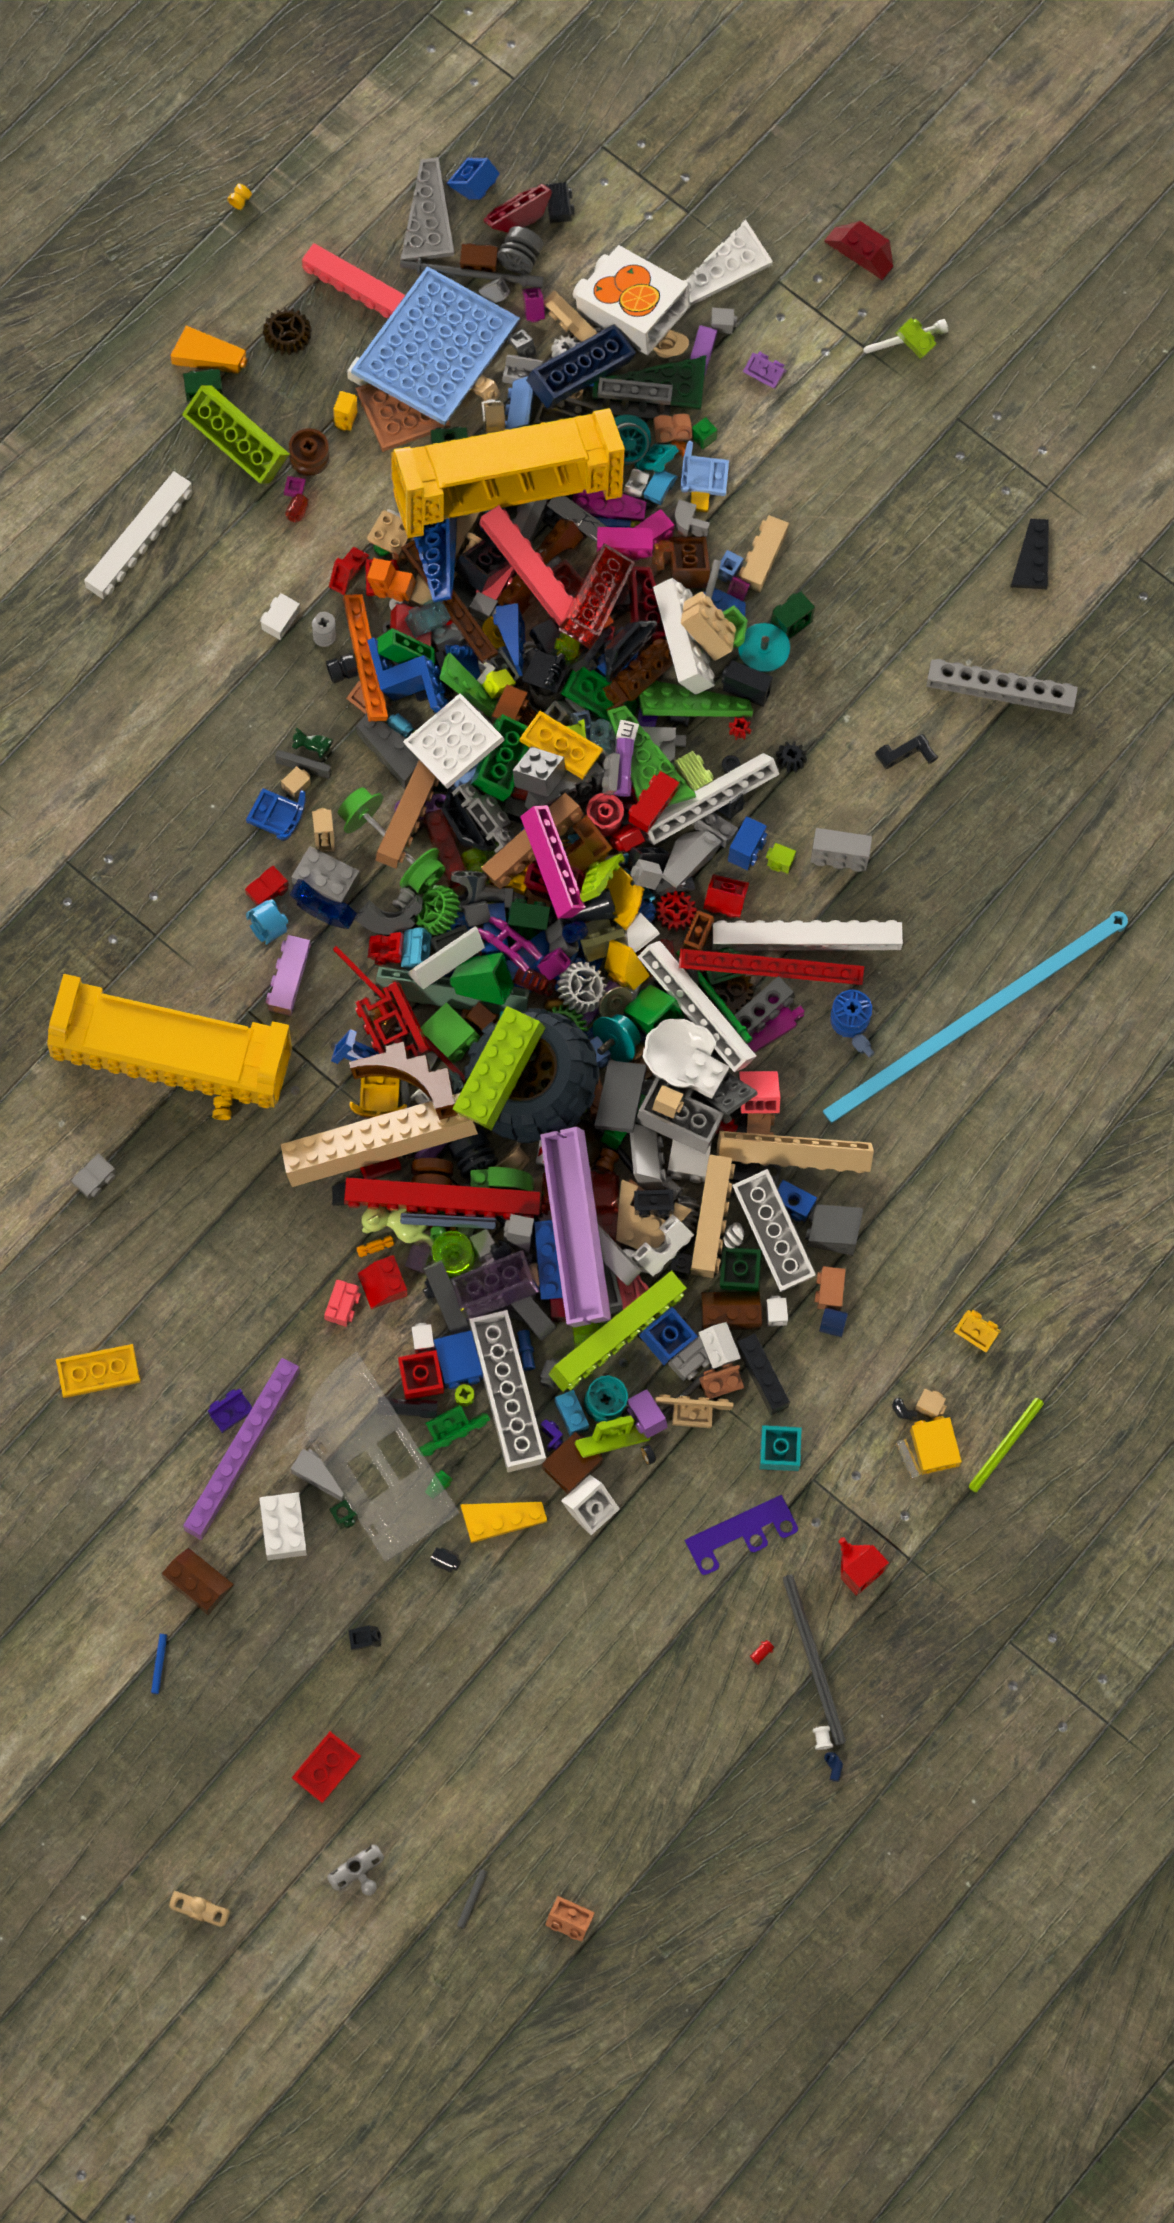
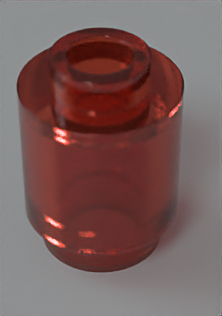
M296 494L295 497H292L285 511L289 521H302L309 506L307 497L301 494Z

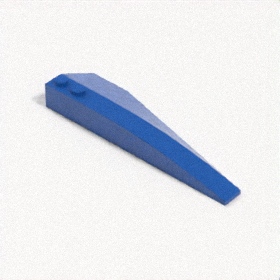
M457 517L446 518L443 522L424 525V535L413 537L434 602L452 599Z

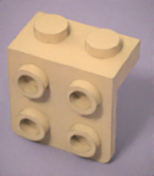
M382 511L367 540L391 552L392 558L400 564L401 560L406 558L401 547L413 541L414 538H407L400 517L388 511Z

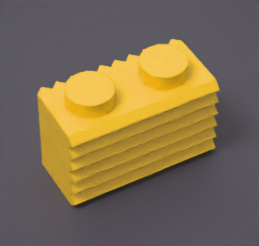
M343 391L339 392L333 408L334 425L339 430L350 431L358 413L356 395Z

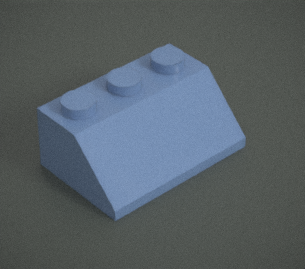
M528 376L513 381L512 388L508 389V399L511 400L510 404H506L505 415H508V421H505V430L530 426L535 392L526 381Z

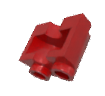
M397 932L390 933V936H370L367 958L375 960L374 963L377 965H385L386 962L401 963L404 934Z

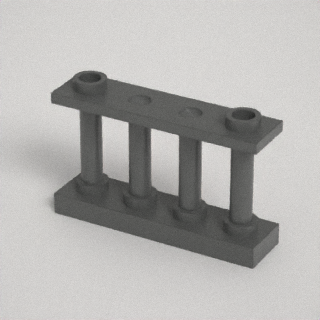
M599 378L598 397L603 398V400H598L597 407L599 410L610 408L613 416L629 414L653 420L654 417L660 415L670 416V407L665 406V404L671 405L673 385ZM611 399H618V400H622V401H621V402H616V401H611ZM629 401H637L640 404L629 403ZM647 403H657L658 406H657V405H647Z

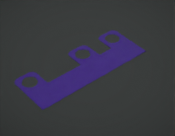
M779 1495L685 1539V1542L700 1573L707 1575L719 1568V1563L712 1550L743 1536L749 1550L756 1552L768 1545L761 1527L773 1522L779 1536L786 1538L795 1534L798 1531V1526L783 1496ZM785 1520L790 1521L793 1525L792 1530L788 1533H784L780 1529L781 1522ZM752 1535L761 1536L762 1544L759 1547H754L750 1544ZM706 1557L711 1558L714 1562L713 1567L709 1570H705L701 1566L702 1559Z

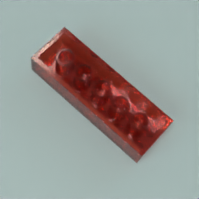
M603 543L595 554L558 630L590 649L600 636L635 561Z

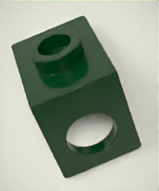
M347 1500L329 1509L340 1529L349 1528L358 1520L356 1511L353 1512ZM341 1507L348 1510V1515L343 1518L337 1516V1510Z

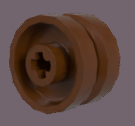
M305 428L297 431L291 437L289 454L293 469L299 474L313 476L321 473L329 463L328 440L319 430Z
M439 1158L416 1159L412 1161L411 1174L414 1177L411 1178V1182L452 1185L453 1181L450 1177L453 1176V1163Z

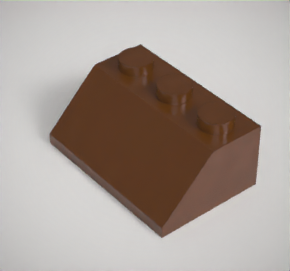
M701 1292L702 1331L727 1322L729 1330H761L760 1292Z
M187 1548L175 1557L161 1573L166 1582L207 1615L214 1610L234 1586L233 1583L190 1548Z

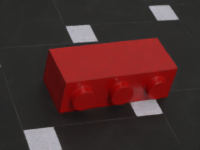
M662 771L657 776L654 775L651 778L649 788L641 792L638 798L639 802L636 805L633 804L628 811L629 822L646 833L650 831L679 790V782Z

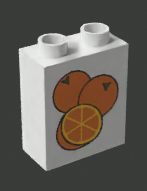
M619 245L609 256L607 254L602 255L595 266L593 275L588 280L581 279L573 291L577 312L584 320L602 330L615 324L628 343L646 355L655 348L691 306L688 283Z

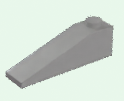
M709 831L684 833L674 843L662 878L675 888L679 887L714 857L722 841Z

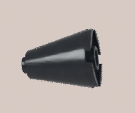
M609 888L604 889L599 896L584 902L586 908L574 917L566 918V920H571V923L618 918L617 913L613 914L615 912V904Z

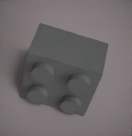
M532 746L513 769L515 787L545 797L550 795L566 774L564 757Z

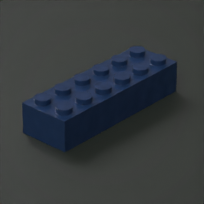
M614 324L534 368L526 381L548 409L595 383L599 378H604L627 365L636 352Z

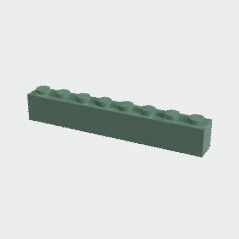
M384 967L378 968L376 986L385 994L383 988L388 987L389 984L395 981L399 982L408 1001L420 1004H433L442 1007L447 1002L451 1007L459 1010H471L476 1003L480 1002L493 1014H500L501 1011L505 1010L506 1006L519 1012L527 1011L530 990L528 988L513 987L505 1004L498 1005L457 995L455 989L451 986V977L442 976L425 989H422L407 974L409 971Z

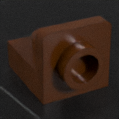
M616 681L603 688L607 699L613 703L606 711L624 706L623 703L628 700Z

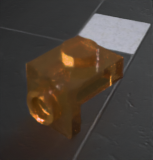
M663 540L654 544L655 553L652 554L651 558L652 565H655L657 570H665L664 552L674 551L672 542Z

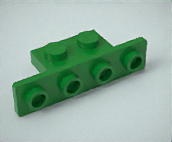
M457 1405L425 1423L433 1440L416 1450L422 1457L430 1456L435 1453L436 1449L452 1444L456 1438L467 1436L470 1433L469 1431L484 1427L491 1419L484 1412L468 1421L462 1407Z

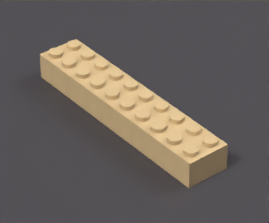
M460 1093L455 1094V1100H456V1101H457V1099H458ZM432 1101L283 1143L281 1144L287 1177L291 1186L295 1187L478 1133L475 1122L459 1114L439 1120Z

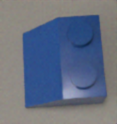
M467 158L446 184L468 199L479 200L485 196L488 188L496 182L500 173L488 158Z

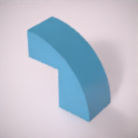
M664 470L662 472H655L644 492V498L662 505L668 490H672L677 476Z

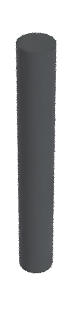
M482 1869L478 1873L457 1926L462 1929L466 1926L488 1873Z

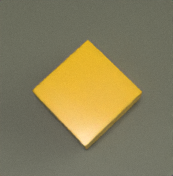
M691 491L690 503L696 504V511L708 512L710 493Z

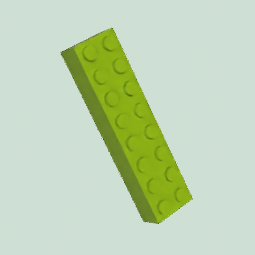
M670 1271L558 1362L548 1375L563 1392L567 1389L573 1390L582 1380V1377L586 1379L597 1368L596 1365L601 1367L612 1356L611 1353L613 1355L617 1354L626 1344V1341L628 1343L633 1341L641 1330L643 1331L656 1320L655 1317L658 1319L670 1308L669 1306H676L684 1297L683 1293L687 1288Z

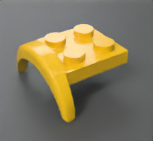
M384 1076L361 1078L360 1106L350 1102V1108L356 1114L366 1118H374L407 1108V1104L398 1108L400 1079Z

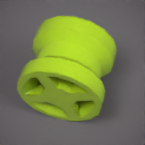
M463 1384L457 1387L455 1391L456 1403L462 1407H468L473 1403L474 1390L470 1385Z

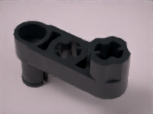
M924 734L918 735L894 750L889 745H884L875 752L876 757L885 769L893 767L916 752H921L928 764L938 759Z

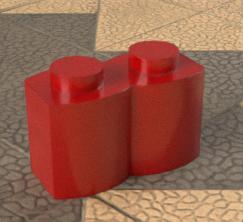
M627 824L610 834V839L608 840L613 850L616 849L623 853H627L632 847H637L645 842L640 829L631 824Z
M273 865L259 878L250 883L245 888V893L258 906L266 900L269 901L278 895H284L288 891L289 882Z

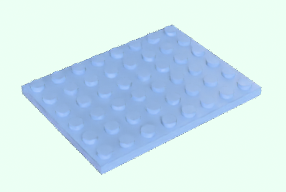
M427 266L351 369V373L445 426L505 343L508 336L515 329L520 318Z

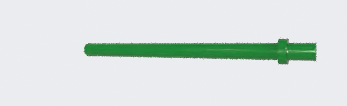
M678 950V951L676 952V955H677L679 958H680V950ZM698 970L699 984L736 1029L739 1036L746 1043H750L753 1038L747 1032L746 1026L741 1025Z

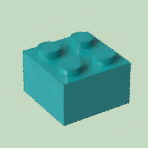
M762 1425L759 1469L799 1471L802 1428Z

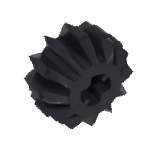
M787 741L785 746H779V751L776 752L775 756L777 757L776 763L781 764V770L787 768V773H789L793 769L796 773L798 768H804L803 763L807 762L805 757L807 752L802 750V744L796 746L794 741L790 745Z

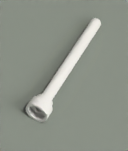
M945 319L938 320L934 326L923 329L931 334L940 333L942 335L948 333ZM899 337L866 346L864 347V352L871 353L904 342Z

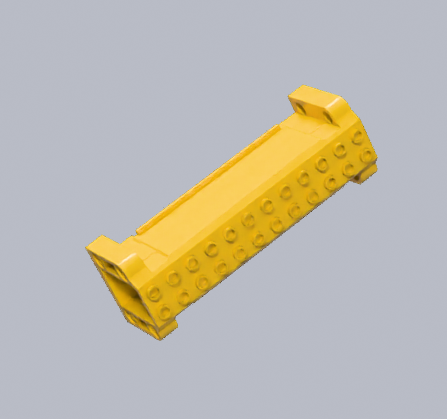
M608 408L593 411L589 415L507 429L500 432L415 448L409 446L393 449V452H391V477L394 497L407 538L423 536L424 525L443 522L446 518L492 510L498 505L501 508L581 493L584 489L587 494L603 491L606 500L622 497L625 448L612 412Z
M63 974L48 1028L47 1041L50 1057L57 1061L68 1060L78 1066L85 1064L96 1070H101V1068L107 1069L113 1074L124 1073L131 1078H146L147 1081L152 1083L159 1081L164 1082L165 1085L170 1087L177 1085L188 1091L199 1090L205 1095H221L223 1099L231 1100L234 1098L244 1104L256 1103L262 1108H274L278 1103L292 1052L289 1025L273 1021L271 1026L252 1022L251 1028L243 1025L103 993V988L84 984L81 982L80 977Z

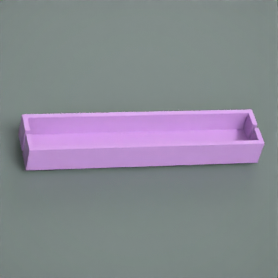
M578 1127L560 1130V1133L554 1131L541 1134L566 1323L572 1327L589 1325L591 1322L611 1320L585 1132Z

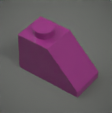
M522 289L526 320L539 322L541 319H545L541 289Z

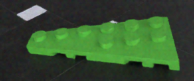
M654 681L637 696L642 715L752 717L753 714L750 700L708 691L695 695L684 686Z
M626 706L607 711L615 737L620 720L639 724ZM639 725L634 742L630 775L638 802L641 792L649 788L651 778L654 775L657 776L660 771L679 782V790L667 806L696 798L694 791L688 787L683 777H680L664 753L653 743L648 733Z

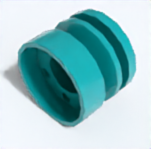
M609 1375L595 1379L590 1384L584 1398V1409L588 1416L597 1422H607L618 1418L628 1400V1393L624 1383L618 1378ZM602 1398H604L605 1401H609L607 1405H605L604 1402L601 1403Z

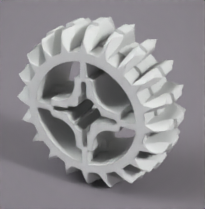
M582 962L569 965L566 971L559 975L560 980L557 982L561 986L557 989L562 994L559 998H564L565 1000L563 1005L569 1004V1010L575 1009L576 1013L582 1012V1014L588 1011L592 1012L595 1008H598L602 997L607 993L603 989L607 984L602 982L605 977L599 976L601 971H595V966L589 967V963L582 964ZM577 974L584 975L587 979H584L581 976H578ZM577 996L581 997L583 1000L585 999L587 1002L581 1001L577 998Z

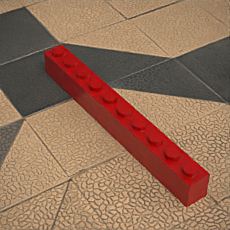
M346 1178L344 1204H348L350 1208H359L362 1205L368 1206V1209L387 1207V1210L398 1211L399 1208H403L407 1212L426 1210V1213L430 1214L444 1211L447 1215L465 1213V1216L474 1217L476 1214H484L486 1218H495L498 1215L503 1216L504 1219H510L511 1214L534 1219L539 1216L540 1192Z

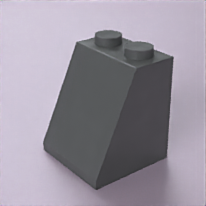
M816 1205L815 1211L811 1210L809 1221L812 1222L811 1229L807 1228L805 1237L806 1240H809L808 1246L853 1256L863 1208Z

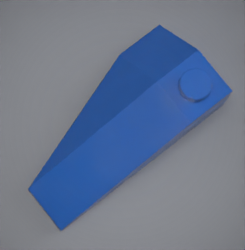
M518 604L496 606V614H493L494 625H498L518 675L523 676L524 660L522 654L525 653L523 644L526 641L525 622Z

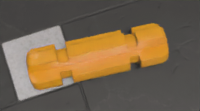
M389 1235L384 1237L383 1240L380 1238L366 1243V1246L360 1245L356 1250L359 1257H363L367 1253L372 1254L383 1250L384 1247L394 1246V1240Z

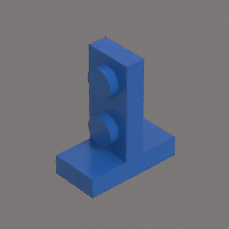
M350 1029L335 1045L331 1061L336 1064L343 1058L355 1061L379 1054V1052L355 1041L357 1032Z

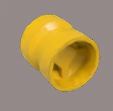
M237 184L234 188V193L230 194L227 200L234 208L241 210L245 206V201L249 200L252 196V193L246 186Z
M221 1096L214 1097L213 1105L215 1109L213 1110L212 1117L217 1120L231 1119L232 1112L230 1107L233 1100L223 1099Z

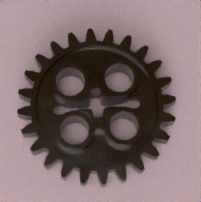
M699 970V972L708 982L706 971ZM746 974L711 985L718 996L726 1002V1006L734 1015L736 1011L739 1012L747 1002L749 1003L752 1000L750 996L754 992L751 990L753 983H748L751 981V976L745 977ZM700 984L697 985L718 1011L724 1015ZM737 988L741 992L739 994H735L731 990Z

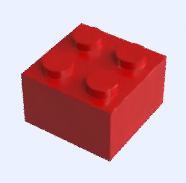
M436 1350L398 1357L405 1400L444 1393Z

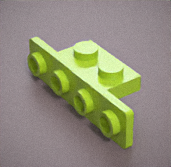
M630 1415L598 1423L592 1436L576 1440L575 1445L581 1456L585 1458L650 1441L651 1437L647 1439L644 1433H639L636 1425H633L634 1420Z

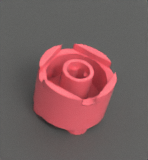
M600 793L589 800L585 816L588 815L604 837L610 836V834L619 830L622 825L624 806L615 795Z

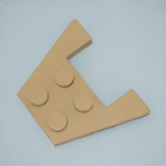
M622 1179L616 1240L637 1250L645 1242L652 1248L660 1247L665 1241V1235L659 1228L666 1220L654 1215L647 1218L635 1215L634 1206H631V1203L634 1199V1191L638 1190V1186ZM675 1203L673 1215L682 1222L691 1213L692 1209Z

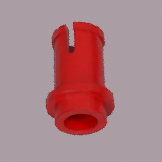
M768 1640L761 1641V1645L749 1657L754 1663L759 1665L769 1653H773L774 1646Z

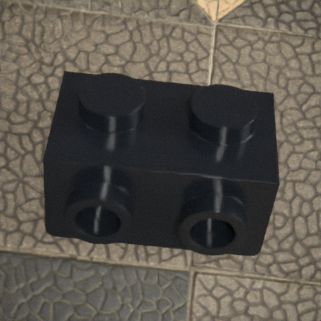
M673 1190L634 1191L635 1215L647 1218L651 1215L669 1217L670 1214H674Z

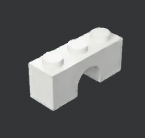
M673 1214L659 1228L665 1235L664 1243L658 1248H652L645 1242L632 1255L652 1276L659 1273L664 1265L673 1259L679 1249L688 1244L694 1235Z

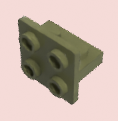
M610 920L590 921L577 926L586 962L606 957L609 941L625 936L623 928L615 930V927H611Z

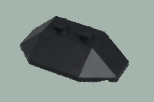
M642 621L628 623L625 627H620L615 634L616 637L605 644L604 664L606 681L608 683L612 681L657 631V622Z
M450 787L441 810L458 837V841L464 847L482 851H494L497 846L493 839L487 841V836L466 809L468 806L462 807L461 804L466 800L462 793L453 795L452 792L457 787Z

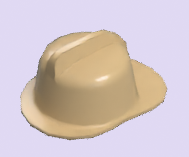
M669 330L653 350L663 358L677 356L687 350L689 340L685 335Z
M519 1142L505 1158L493 1167L522 1170L529 1162V1157L520 1147L521 1143Z

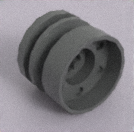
M512 227L505 238V243L502 244L498 252L497 258L507 269L519 274H529L544 244L542 239L534 232L523 227Z

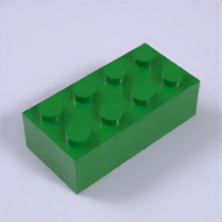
M502 714L494 721L493 727L502 735L504 741L478 763L470 784L504 801L511 795L514 788L513 769L527 753L529 747L519 741L528 726Z

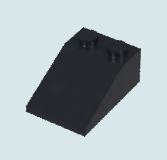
M488 536L460 555L455 571L482 593L491 587L512 566Z

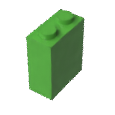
M447 1002L421 1026L424 1035L453 1064L461 1060L464 1054L471 1048L473 1042H478L481 1038Z

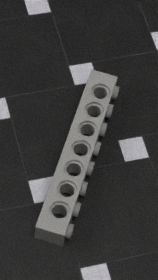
M931 659L926 687L1067 714L1073 713L1078 687L1069 683L1059 684L1053 680H1038L1032 676L1022 677L1016 673H1001L996 669L986 670L979 666L970 667L959 662L949 663L942 659ZM943 673H949L951 676L946 677ZM967 676L970 680H963L961 677ZM980 680H986L988 683L983 684ZM1003 683L1006 687H1000L998 684ZM1016 687H1023L1024 690L1019 691ZM1035 690H1040L1043 694H1037ZM1057 693V694H1059L1061 697H1060V698H1056V697L1053 696V694Z

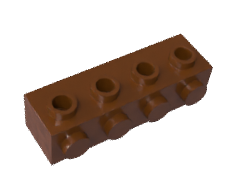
M664 639L655 640L650 647L630 662L612 680V682H617L627 696L628 701H633L673 665L668 641Z

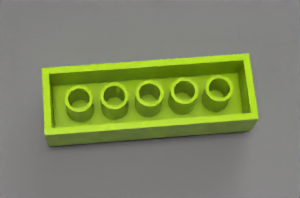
M212 385L201 386L182 414L260 484L271 483L290 455Z
M506 1006L452 1109L459 1115L492 1130L546 1027L540 1021Z

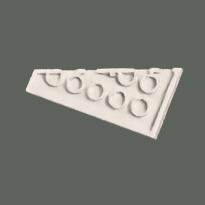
M746 219L736 231L734 230L730 234V237L724 243H721L704 260V263L699 268L693 271L687 280H684V282L689 284L691 305L772 265L773 261Z

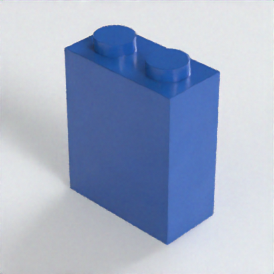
M471 1330L433 1340L445 1389H457L458 1386L469 1383V1385L477 1384L483 1379Z

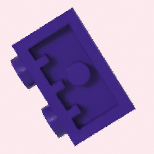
M239 1388L238 1390L233 1389L228 1392L226 1398L222 1401L217 1400L209 1406L208 1414L221 1433H224L246 1418L253 1407Z

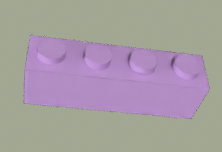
M288 935L286 941L283 940L281 946L283 954L276 963L277 975H273L271 980L273 989L271 993L268 992L266 998L269 1011L291 1016L311 948L310 940Z

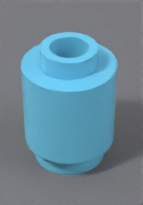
M399 713L396 715L392 714L386 722L387 726L406 739L415 730L412 724Z

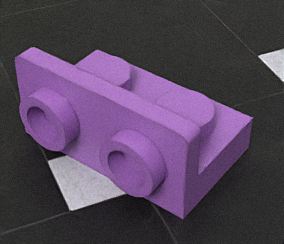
M760 351L758 354L753 352L743 372L776 389L783 374L787 372V370L783 369L784 364L776 360L772 363L767 360L769 356Z

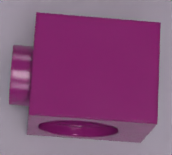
M559 947L544 956L537 967L550 981L566 971L571 960Z

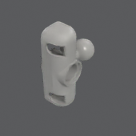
M370 1845V1847L329 1873L327 1879L336 1891L342 1890L356 1879H359L362 1884V1893L369 1896L373 1895L376 1892L377 1885L373 1880H368L365 1873L383 1862L384 1855L377 1845ZM378 1857L380 1861L373 1865L371 1861ZM358 1862L361 1864L358 1872L350 1870L352 1863ZM345 1880L346 1884L339 1888L337 1884Z

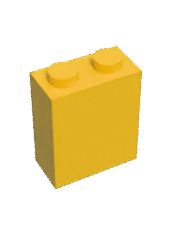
M944 1416L933 1418V1421L925 1422V1420H921L912 1425L910 1432L922 1475L960 1467L962 1461L950 1417L944 1418Z

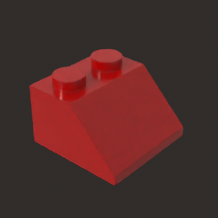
M713 874L708 886L703 909H707L711 913H723L731 918H740L749 883Z
M394 1255L375 1261L357 1273L371 1309L407 1297V1288Z

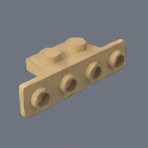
M553 291L544 300V306L550 311L548 314L555 321L558 319L560 321L559 325L566 332L569 330L580 342L598 333L556 291Z
M662 1394L654 1400L657 1405L673 1406L672 1425L711 1428L713 1409L732 1410L734 1407V1403L729 1402L727 1399L709 1401L710 1399L705 1397L692 1400L688 1396L671 1398L670 1395Z

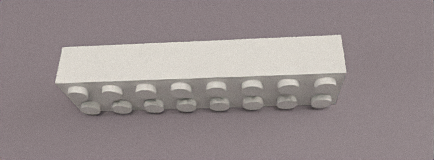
M508 1310L469 1319L507 1473L541 1465L546 1460Z

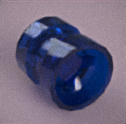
M582 921L567 924L562 929V936L569 943L582 940L588 934V928Z

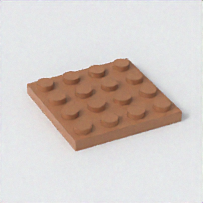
M369 383L356 388L358 398L382 452L431 435V430L436 428H450L449 421L444 426Z

